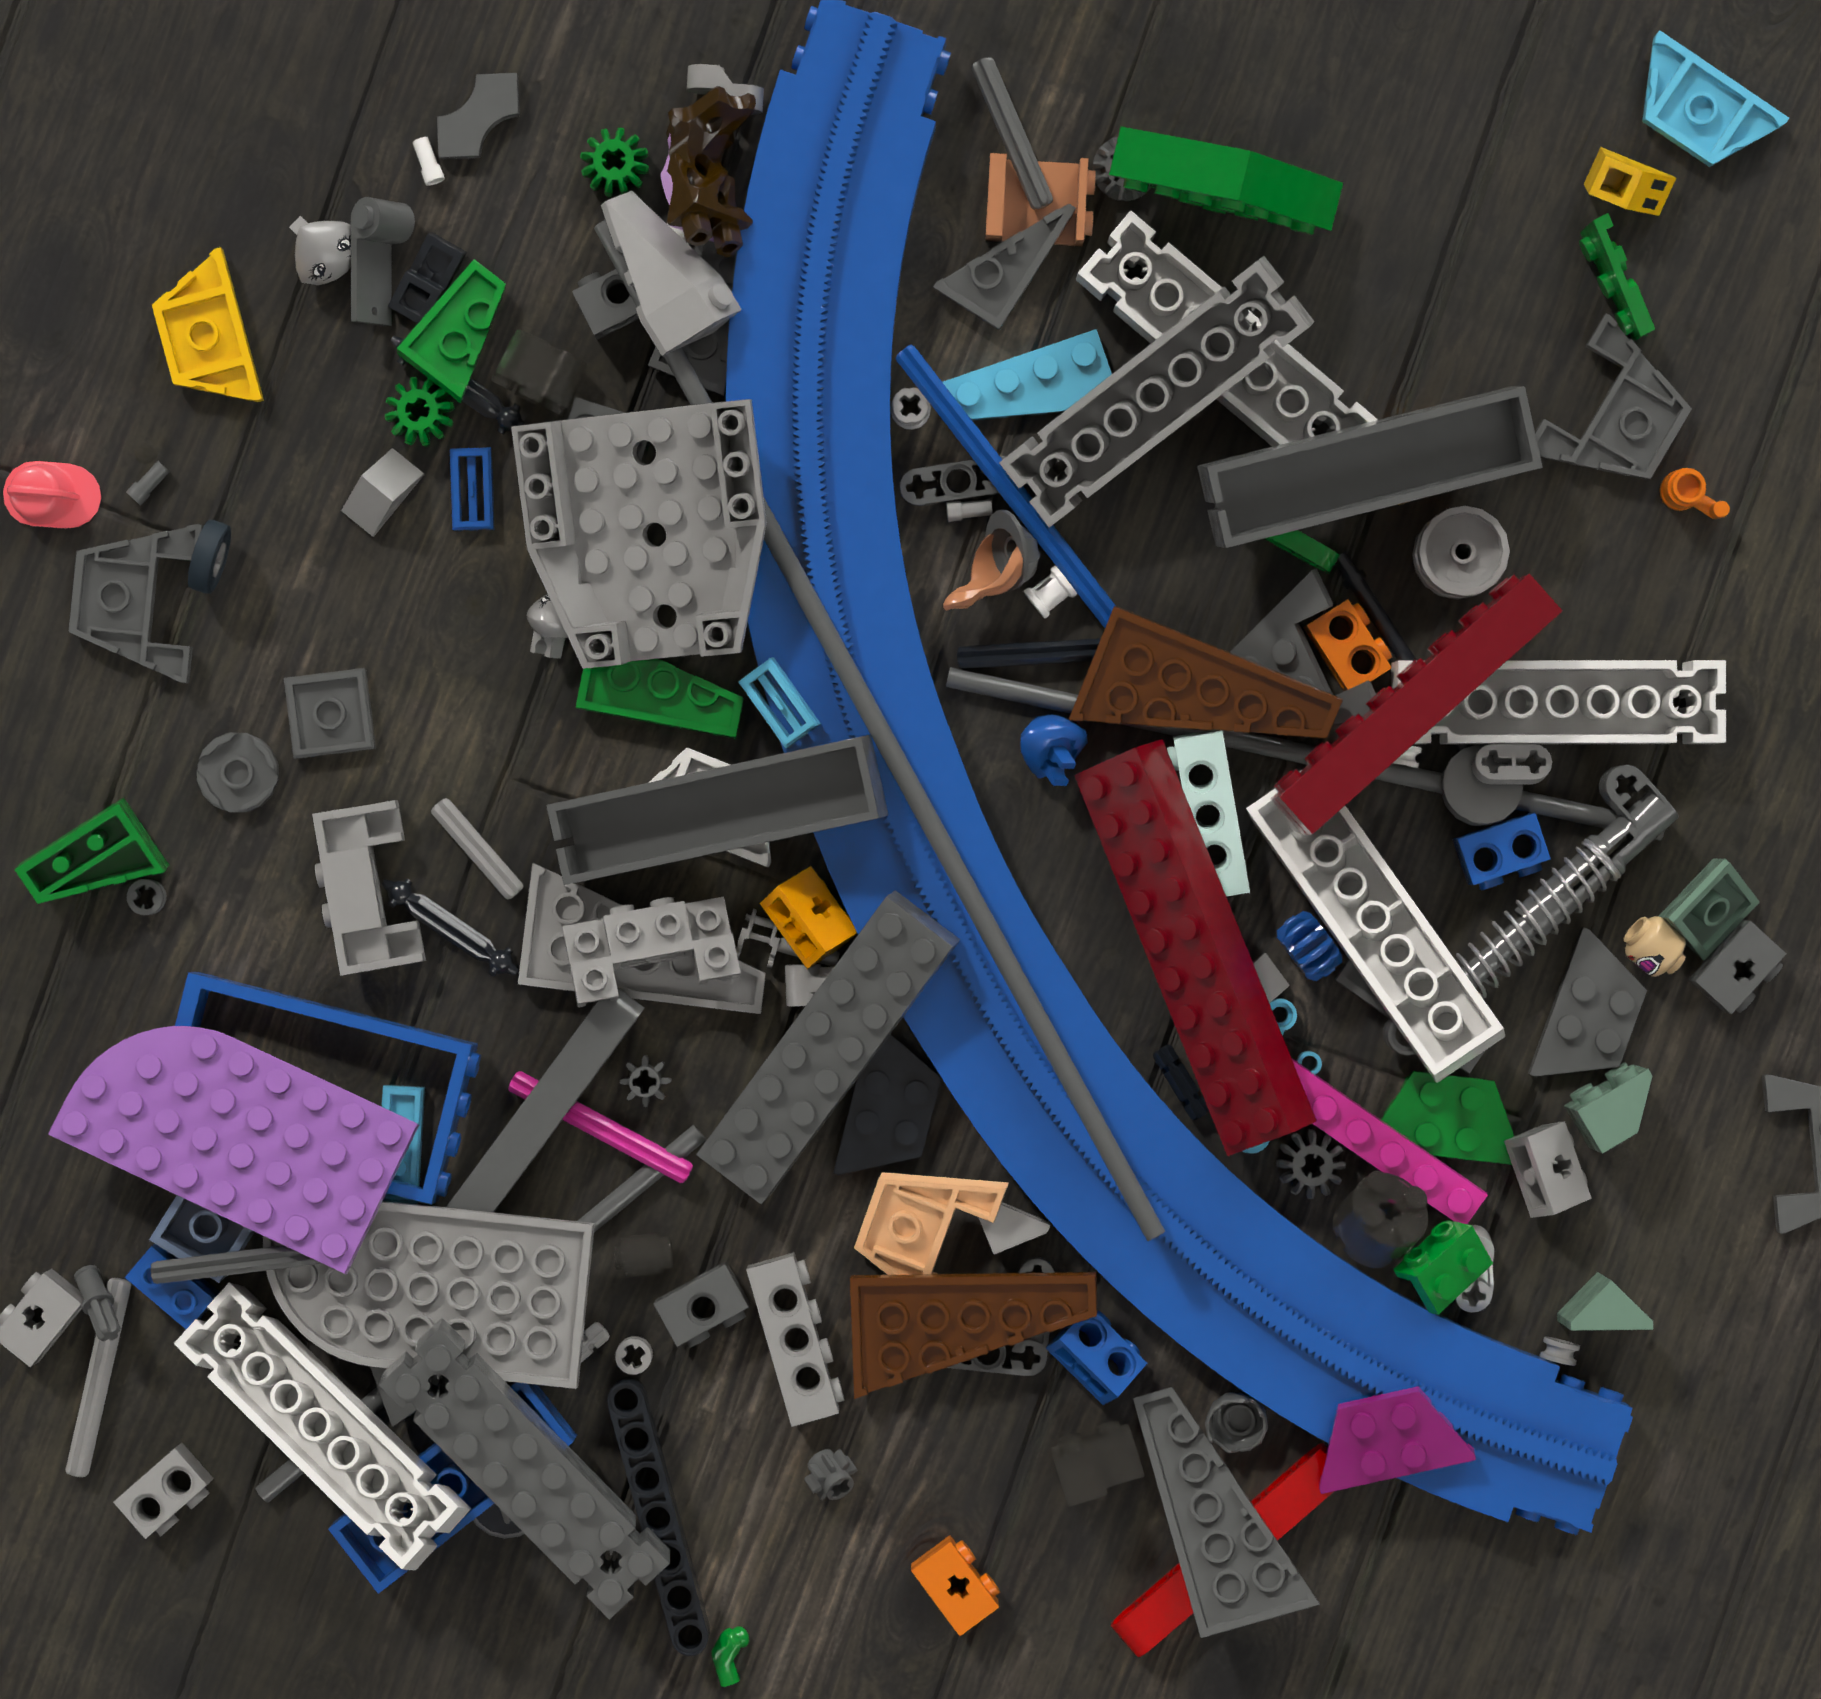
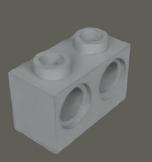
M180 1443L113 1503L145 1539L154 1531L161 1537L179 1521L175 1513L181 1507L187 1504L190 1509H193L210 1494L205 1486L214 1478L183 1443ZM181 1470L189 1475L191 1479L190 1489L183 1490L174 1484V1471ZM151 1497L159 1503V1516H150L145 1513L142 1507L144 1498Z

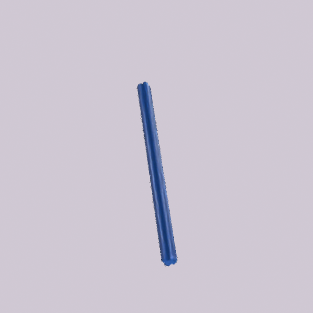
M909 345L897 354L896 361L1053 563L1066 577L1102 626L1106 628L1112 610L1116 605L1054 525L1048 527L1029 502L1033 498L1023 486L1021 488L1016 486L999 464L1002 458L915 346Z

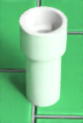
M422 137L413 141L412 143L422 167L421 173L426 186L435 185L445 180L441 166L437 164L428 137Z

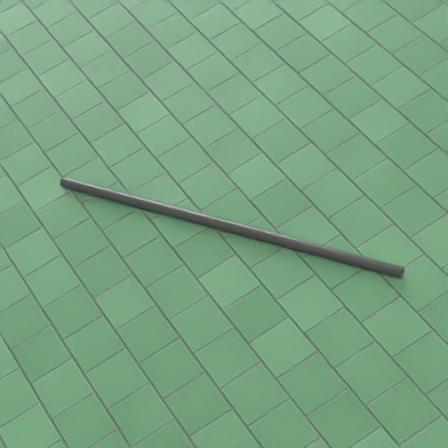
M950 667L946 684L948 688L1071 714L1078 694ZM1120 724L1171 736L1207 731L1203 729ZM1222 730L1225 747L1306 765L1308 763L1304 758L1317 747L1254 732ZM1393 763L1375 778L1380 781L1443 794L1441 790L1442 773ZM1523 791L1522 798L1515 809L1603 829L1607 828L1618 818V815L1611 809ZM1662 832L1655 840L1661 841L1664 836V832Z

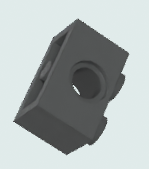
M616 268L603 276L599 272H595L582 278L577 282L579 288L572 291L597 340L639 319L636 311L637 307L631 296L621 304L612 303L608 299L609 290L614 285L624 284Z
M728 1261L666 1293L654 1302V1306L676 1346L678 1347L686 1342L689 1348L709 1338L708 1330L721 1322L727 1328L744 1319L746 1315L743 1310L749 1308L750 1301ZM699 1297L710 1298L715 1304V1313L709 1317L697 1315L693 1309V1301Z

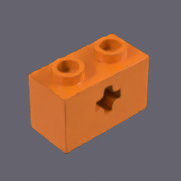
M949 1535L911 1563V1571L957 1634L961 1636L999 1608V1601L996 1595L1000 1593V1590L988 1573L980 1576L974 1568L972 1562L976 1558L963 1540L956 1543L952 1536ZM954 1574L958 1579L966 1577L965 1590L961 1591L959 1587L950 1589L951 1577Z

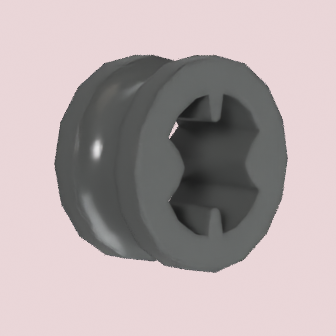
M140 879L134 882L127 892L129 907L140 915L158 913L164 907L167 900L164 887L153 879ZM145 886V890L153 888L156 892V895L152 898L154 905L149 909L148 904H143L141 907L137 901L141 897L139 889Z

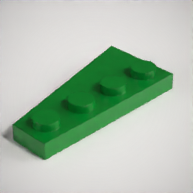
M661 659L630 661L622 665L584 668L576 709L736 739L744 698L698 676L676 668L674 665Z

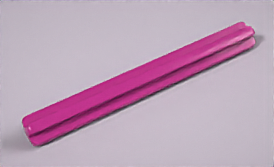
M518 1071L513 1076L508 1089L517 1096L526 1099L539 1080L522 1071ZM578 1101L563 1117V1120L679 1183H684L692 1171L693 1165L691 1162L678 1158L667 1152L665 1148Z

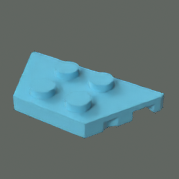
M1659 30L1654 36L1642 122L1708 167L1782 127L1789 120V117L1662 31Z

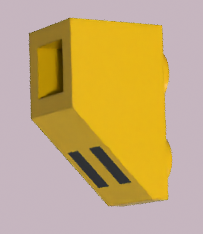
M1600 147L1584 182V186L1588 194L1628 210L1659 216L1676 177Z

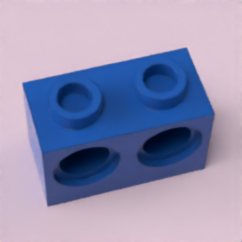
M1528 813L1452 839L1467 884H1479L1480 890L1504 883L1502 876L1515 871L1518 872L1519 877L1543 870L1541 862L1551 859L1536 813ZM1521 834L1527 836L1532 845L1531 852L1524 858L1517 857L1512 849L1514 839ZM1483 847L1487 848L1493 855L1492 866L1486 871L1477 869L1473 861L1476 851Z
M1098 1310L1095 1317L1063 1327L1046 1346V1349L1102 1405L1119 1397L1147 1364L1140 1356V1351L1136 1345L1127 1339H1123L1111 1327L1110 1320ZM1079 1330L1088 1335L1090 1340L1089 1347L1081 1342ZM1108 1359L1113 1360L1117 1364L1118 1375L1110 1371Z

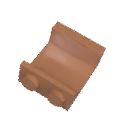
M990 153L985 241L1003 242L1039 222L1043 217L1056 209L1071 204L1076 208V211L1054 245L1083 246L1084 235L1092 236L1093 211H1086V196L1094 195L1096 171L1088 170L1089 159L1080 158L1079 164L1038 161L1053 196V202L1042 209L1033 210L1030 207L1011 160H1007V154Z

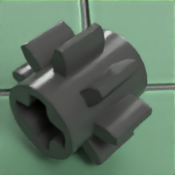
M644 1055L642 1066L637 1068L631 1062L626 1064L632 1074L630 1078L621 1079L620 1084L629 1085L632 1090L627 1096L628 1101L637 1095L643 1097L642 1103L644 1107H647L650 1102V1096L653 1094L658 1099L663 1100L665 1098L664 1093L659 1088L661 1084L672 1082V1078L662 1077L660 1070L664 1067L665 1063L663 1061L656 1066L649 1065L648 1055ZM643 1070H648L649 1077L656 1078L657 1081L656 1084L649 1087V1092L643 1091V1086L635 1083V1078L640 1077Z
M825 1449L816 1453L809 1460L808 1470L811 1474L806 1476L804 1481L813 1494L816 1493L820 1500H823L826 1496L830 1500H837L847 1495L853 1488L854 1481L850 1475L857 1472V1468L851 1459L844 1455L841 1449L835 1453L830 1449Z

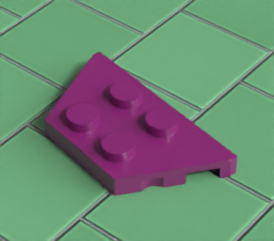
M1419 1386L1340 1403L1337 1406L1333 1431L1319 1482L1320 1493L1324 1494L1476 1460L1475 1451L1453 1429L1452 1423L1444 1414L1436 1410L1431 1400Z

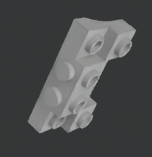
M398 800L312 814L321 862L315 864L316 880L319 888L325 887L328 903L322 904L323 920L326 928L332 927L340 976L426 961L419 921L387 926L373 846L405 841Z
M673 897L661 898L651 901V907L634 910V905H622L610 909V915L603 916V919L562 926L577 1007H583L588 1002L610 999V1001L618 1000L619 994L614 970L692 956V954L699 985L705 984L711 979L731 976V979L738 978L740 976V968L724 897L686 904L684 901L675 902Z

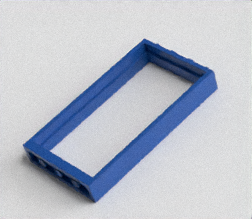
M188 972L175 1026L200 1027L209 991L457 1054L424 1186L421 1187L393 1179L387 1191L389 1194L431 1205L439 1202L440 1196L445 1197L447 1195L452 1176L451 1173L446 1172L450 1156L456 1157L461 1143L462 1135L456 1133L460 1117L465 1118L467 1116L471 1103V1094L466 1093L470 1077L475 1078L480 1067L481 1054L476 1053L477 1043L201 972Z

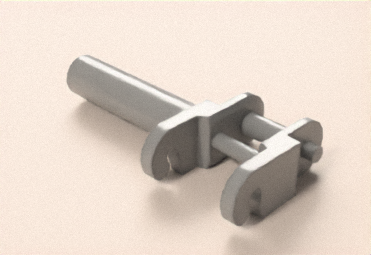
M754 908L752 915L746 914L745 920L750 922L748 929L742 927L736 947L738 959L744 939L749 938L769 943L772 946L767 964L768 968L772 969L777 951L798 957L784 937H775L778 928L771 919L757 916V910ZM753 924L773 929L771 937L751 932ZM836 951L818 963L835 966L840 952Z

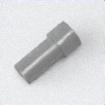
M991 499L946 502L948 522L962 521V518L992 515Z

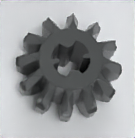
M1308 1129L1306 1143L1303 1142L1298 1133H1293L1291 1137L1297 1147L1292 1149L1286 1144H1281L1280 1150L1290 1155L1289 1159L1276 1160L1277 1167L1290 1168L1289 1171L1279 1177V1180L1284 1184L1295 1179L1290 1189V1192L1294 1195L1300 1193L1303 1186L1306 1185L1305 1194L1308 1199H1314L1315 1186L1319 1187L1323 1195H1329L1330 1189L1325 1182L1328 1179L1337 1185H1340L1342 1182L1339 1176L1332 1173L1333 1169L1342 1170L1346 1168V1162L1332 1160V1158L1343 1151L1342 1147L1335 1145L1327 1149L1332 1138L1327 1133L1321 1136L1316 1144L1317 1135L1313 1129ZM1308 1154L1315 1159L1319 1156L1321 1160L1316 1164L1318 1171L1314 1174L1307 1169L1304 1173L1301 1170V1167L1306 1164L1304 1157Z

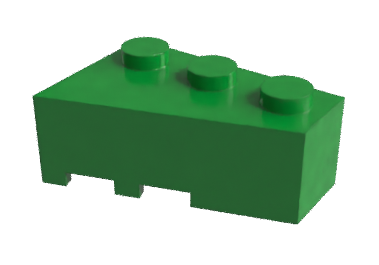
M123 797L22 861L14 870L36 903L39 904L87 892L91 889L111 884L115 885L151 874L163 873L169 864Z

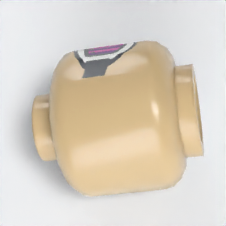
M1659 916L1649 919L1641 917L1625 934L1624 942L1627 943L1625 947L1627 958L1652 977L1662 975L1665 972L1673 974L1685 961L1686 956L1683 954L1686 945L1685 938L1664 918Z

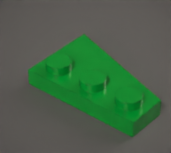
M1606 213L1594 219L1580 232L1583 239L1579 240V245L1587 261H1594L1600 273L1597 281L1602 293L1607 299L1612 297L1619 311L1615 313L1619 328L1625 335L1630 334L1632 340L1636 341L1654 331L1655 327L1638 285L1632 278L1626 280L1624 271L1627 270L1625 262L1627 258L1622 246H1617L1609 238L1606 229L1613 227V223L1609 213Z
M474 259L397 347V354L461 403L506 290V283Z

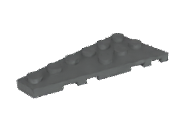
M1170 1387L1133 1398L1200 1637L1206 1638L1321 1605L1222 1458L1209 1442L1207 1436L1175 1389Z

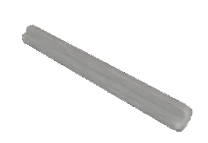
M111 1278L107 1283L106 1291L114 1297L112 1307L120 1328H122L131 1283L125 1279ZM121 1329L118 1332V1337L114 1340L101 1341L97 1335L95 1337L66 1465V1473L71 1476L85 1477L89 1474Z

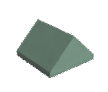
M1712 859L1666 907L1659 917L1664 918L1685 938L1686 945L1698 957L1705 960L1760 901L1730 862L1726 859Z
M1599 1272L1557 1313V1321L1571 1331L1653 1330V1320L1612 1280Z

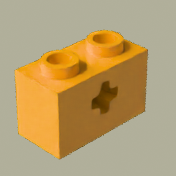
M812 866L778 885L760 903L807 969L841 949L857 934L849 915L843 911L828 890L825 882L817 875Z

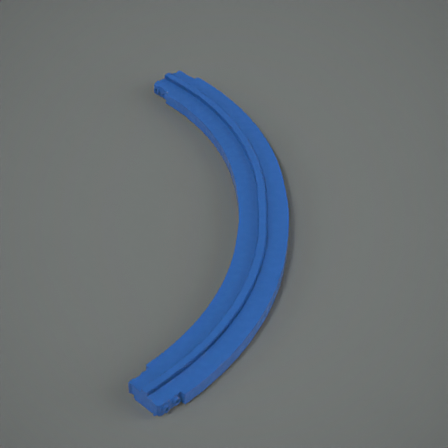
M820 0L818 8L811 6L805 22L804 30L810 32L806 46L798 45L793 58L791 69L797 70L796 75L783 70L779 72L755 156L744 208L746 214L753 220V224L748 229L740 230L743 246L737 251L732 294L742 310L729 319L726 401L752 399L763 496L1166 1232L1150 1241L1146 1240L873 738L872 741L888 816L813 832L829 873L857 934L861 932L886 896L896 890L960 939L959 943L904 1015L905 1021L973 1126L1026 1195L1067 1241L1117 1291L1176 1342L1242 1391L1329 1443L1332 1435L1338 1404L1419 1386L1431 1400L1436 1410L1442 1412L1452 1423L1453 1429L1459 1436L1474 1448L1476 1460L1397 1477L1398 1479L1451 1502L1509 1522L1513 1507H1516L1515 1514L1528 1520L1539 1522L1540 1517L1543 1516L1555 1520V1528L1574 1535H1578L1579 1529L1592 1532L1594 1526L1592 1519L1595 1510L1600 1508L1606 1487L1613 1479L1617 1467L1616 1457L1624 1433L1629 1431L1633 1416H1631L1633 1408L1622 1401L1624 1395L1604 1387H1600L1599 1393L1583 1389L1584 1381L1565 1374L1561 1375L1560 1381L1556 1380L1560 1366L1555 1362L1487 1337L1440 1314L1428 1312L1426 1307L1392 1290L1327 1249L1253 1192L1186 1128L1132 1065L1100 1021L1056 953L1008 869L967 776L940 704L923 650L905 573L892 473L890 392L897 296L915 199L936 129V121L923 117V114L931 115L938 91L933 90L932 87L937 74L944 76L951 52L945 50L946 38L938 36L937 39L925 35L923 30L896 22L893 17L878 12L869 13L848 6L846 1ZM763 540L748 617L757 664L759 667L769 658L774 657L821 723V725L808 732L806 736L796 741L790 748H785L781 743L783 752L787 753L870 735L779 566ZM768 670L766 672V675L769 677L771 682L774 684L776 689L779 691V693L784 698V700L791 708L793 713L796 715L798 720L801 722V724L804 725L806 723L805 720L802 718V716L797 711L795 706L792 704L788 696L785 694L783 689L780 687L778 682L775 680L773 675ZM764 689L769 707L789 735L794 732L793 728Z

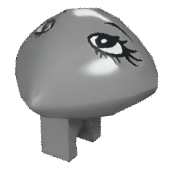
M299 216L289 228L297 235L295 243V268L301 283L322 285L334 281L347 273L351 267V225L342 221L308 223Z
M547 594L532 604L527 611V620L534 630L530 652L545 654L549 658L561 659L564 641L568 636Z

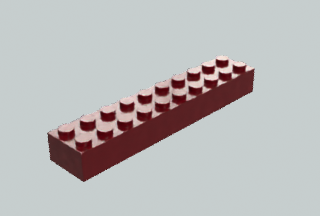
M1163 739L1135 747L1074 775L1227 1156L1285 1136L1316 1122L1317 1120Z

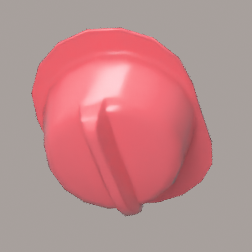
M43 461L23 463L13 469L7 477L3 489L4 504L10 515L20 523L30 526L64 529L80 527L94 517L98 512L101 502L100 486L95 477L83 467L68 463Z

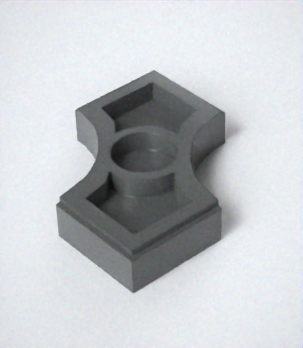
M517 73L476 74L475 87L469 100L457 111L448 115L437 116L438 155L440 160L481 158L483 143L488 133L500 122L520 116Z

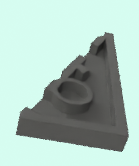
M1067 204L1060 209H1056L1043 217L1039 222L993 247L991 251L973 259L963 268L944 279H940L935 283L934 290L1000 331L1072 218L1076 208L1071 204Z

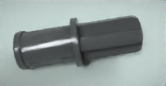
M95 1265L84 1266L74 1274V1280L77 1282L83 1298L82 1310L90 1316L99 1340H114L118 1337V1332L121 1329L112 1307L114 1297L106 1291L100 1269Z

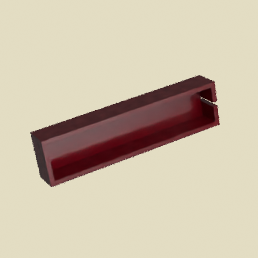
M1530 573L1520 578H1517L1514 574L1499 583L1489 593L1493 600L1487 606L1482 602L1480 605H1475L1458 620L1462 626L1459 631L1455 633L1451 630L1441 635L1427 648L1432 654L1425 661L1419 658L1417 661L1411 662L1396 676L1401 682L1394 689L1389 685L1387 688H1382L1366 703L1370 709L1366 714L1361 716L1358 713L1348 718L1335 730L1339 736L1338 739L1332 744L1328 741L1324 744L1323 742L1304 758L1308 765L1301 772L1297 769L1291 770L1273 786L1277 793L1270 799L1303 836L1313 835L1563 611Z

